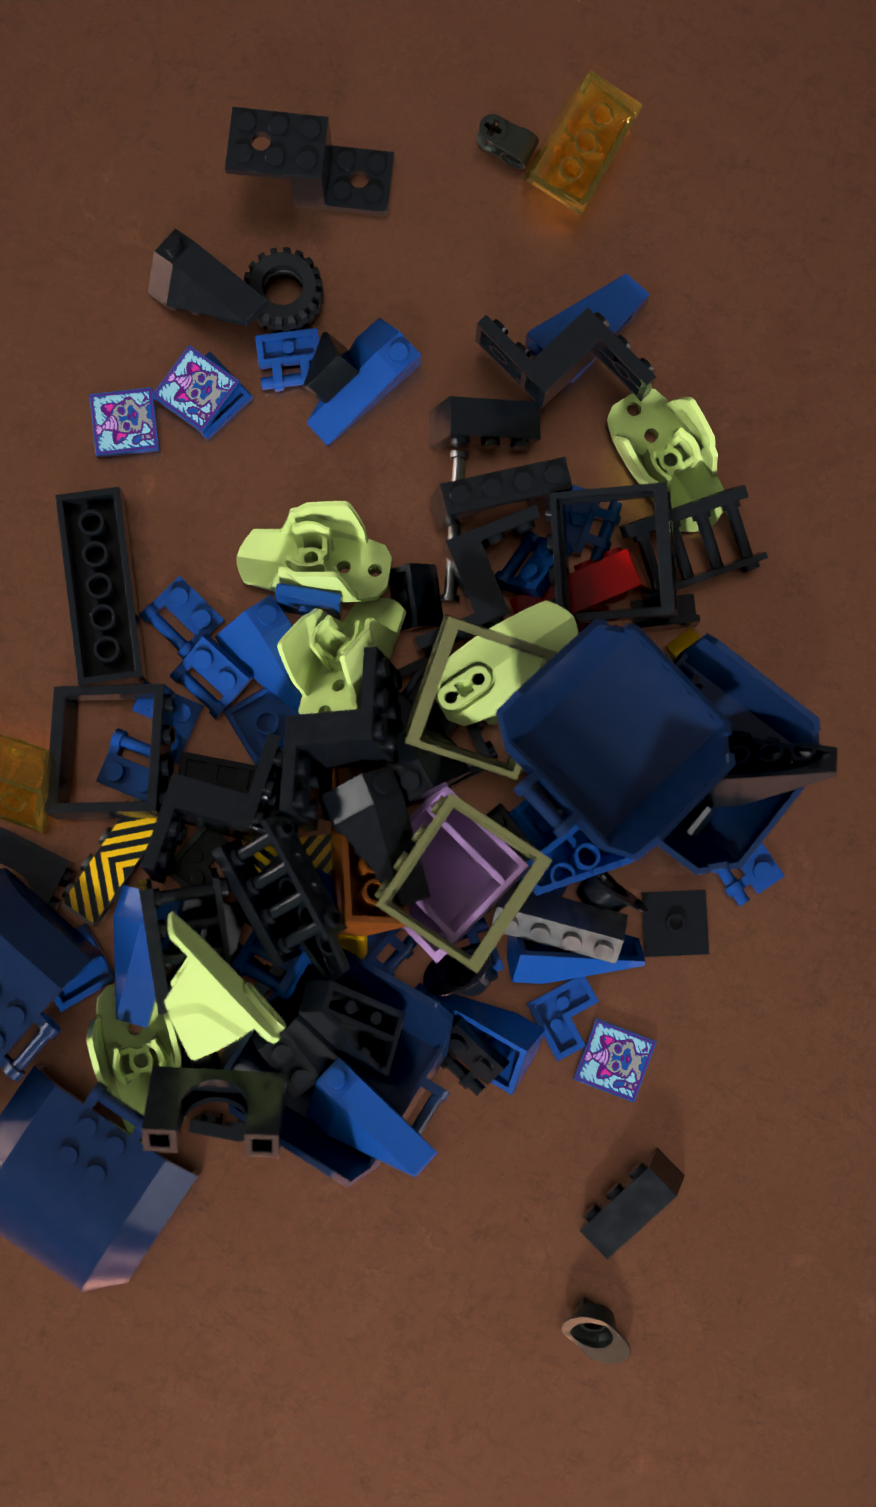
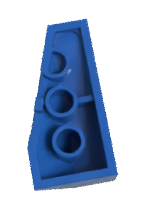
M378 318L363 331L349 349L359 373L328 403H323L319 400L307 421V425L327 447L421 366V354L399 330L381 318Z
M271 594L245 610L220 631L215 638L225 651L254 676L258 684L270 690L285 705L287 704L298 713L302 694L292 683L277 648L279 640L292 627V624Z
M575 825L561 839L557 837L539 851L552 861L534 887L533 892L538 896L628 865L635 860L599 849ZM529 859L526 863L531 867L534 861Z
M122 885L113 915L116 1019L148 1028L156 998L140 893L137 888ZM181 901L162 904V908L156 909L157 920L164 919V922H167L168 914L172 911L177 915ZM167 935V939L161 940L162 951L168 950L171 940L169 935Z
M508 935L507 962L511 981L516 983L545 984L641 967L646 962L640 939L625 935L616 964Z
M419 983L415 988L416 990L436 1000L454 1015L452 1027L461 1018L465 1019L510 1061L506 1068L491 1083L512 1095L535 1057L545 1029L518 1013L456 994L447 996L432 995L425 989L424 984Z
M340 1057L316 1081L306 1114L327 1136L415 1178L438 1154L353 1066Z

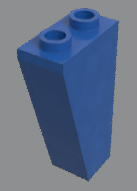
M626 273L531 329L526 335L525 344L528 345L526 348L535 358L587 308L593 313L599 312L609 323L608 328L617 336L647 304L650 294ZM591 361V362H590L573 380H571L569 383L572 385V384L574 383V381L587 369V367H588L593 361Z

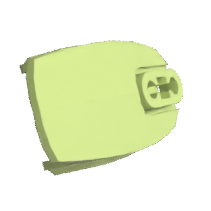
M651 389L650 393L642 401L631 393L611 407L606 422L612 441L639 485L667 482L671 489L672 508L724 490L717 476L718 452L715 448V436L700 407L692 397L684 396L668 401L656 389ZM630 406L636 407L638 415H630L627 408ZM646 431L654 434V442H648L645 439ZM721 507L710 510L711 516L709 520L711 527L723 513ZM692 517L680 521L682 525L679 527L680 532L699 531L697 522H693Z
M347 501L306 502L298 507L291 508L281 529H253L245 538L236 556L239 574L245 584L276 592V587L279 583L340 593L342 602L377 600L388 589L393 561L386 545L368 539L365 525L356 510ZM341 569H349L347 573H340ZM373 572H380V573H381V574H380L379 576H377V577H373V576L370 575V574H372Z
M389 598L356 602L343 622L330 616L325 611L315 608L302 616L279 640L277 648L292 683L302 694L298 709L299 714L360 709L364 647L377 646L386 657L390 658L406 615V611L400 603Z
M547 600L533 605L489 628L559 652L579 634L574 616L561 606ZM476 636L449 656L434 699L447 719L456 724L467 726L480 721H485L489 725L499 724L496 711L520 686L539 670L543 658ZM478 673L484 675V682L481 685L473 684V678ZM449 692H457V700L452 704L447 703V694Z
M173 911L168 914L167 929L169 938L187 957L171 981L172 990L164 1002L189 1057L192 1060H196L238 1040L253 1029L270 1043L275 1044L279 1041L280 1032L286 1028V1024L276 1010L251 983H245L234 969Z
M115 984L108 985L97 997L96 1018L90 1021L86 1040L97 1081L107 1086L106 1090L144 1116L152 1066L182 1068L179 1035L169 1013L158 1015L156 1003L149 1027H142L138 1033L132 1032L130 1030V1023L116 1019ZM122 1118L127 1132L133 1133L136 1127Z

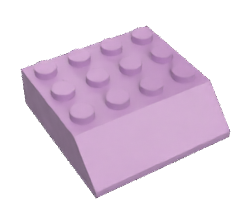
M448 786L428 797L409 817L414 835L422 824L429 826L435 817L431 810L441 795L446 799L450 793L457 796ZM453 808L420 858L431 896L428 899L409 904V915L455 945L530 869V866L503 840ZM403 927L435 962L438 963L447 954L409 927Z

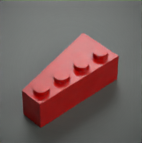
M616 547L603 554L604 559L595 563H592V560H587L575 565V571L569 574L572 613H584L594 608L596 610L601 602H604L605 605L620 602L628 596V591L635 588L638 589L639 594L650 590L636 555L628 549L622 550L621 547ZM550 584L541 598L516 593L517 597L509 600L514 614L545 600L551 602L552 599H556L555 586Z

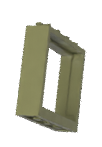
M444 614L403 732L402 740L407 744L517 780L519 773H523L524 770L510 755L507 762H503L422 735L458 629L541 657L543 660L540 668L558 652Z
M450 793L447 799L441 795L431 810L435 817L429 826L422 824L412 838L417 844L411 853L408 854L404 851L393 868L398 872L393 880L389 882L385 879L375 894V897L379 899L376 906L478 973L552 860ZM453 808L534 861L472 956L391 903Z

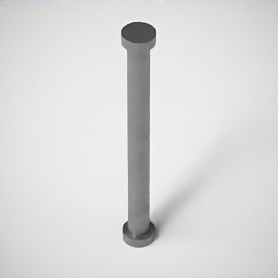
M452 450L450 451V459H453L452 481L464 478L465 461L469 459V452ZM461 524L448 527V539L461 535ZM446 557L445 587L440 601L459 603L460 596L457 595V580Z

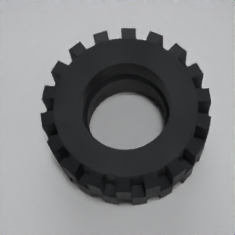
M283 247V252H277V248L270 249L271 254L268 256L262 252L258 255L259 261L257 263L252 260L249 264L250 272H245L244 282L265 299H267L265 293L269 285L281 278L297 281L302 286V292L295 301L285 305L275 304L267 299L269 304L254 321L258 320L259 326L264 330L269 327L271 333H278L279 330L287 332L295 328L296 330H303V325L306 323L311 326L314 323V316H319L321 304L324 302L323 284L318 267H314V262L309 256L305 259L303 252L296 250L295 254L291 253L290 247Z

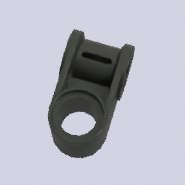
M489 114L481 120L477 135V143L483 151L520 170L526 167L539 143L538 137L533 132L519 127L496 114ZM491 131H495V132H496V133L493 134V136H489V135H488V134L491 133Z

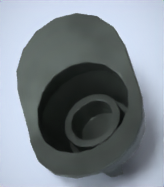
M586 1297L581 1298L571 1318L563 1322L561 1326L562 1333L572 1340L583 1353L600 1363L618 1364L627 1360L630 1355V1346L625 1338L616 1330L613 1312L604 1305L593 1303Z

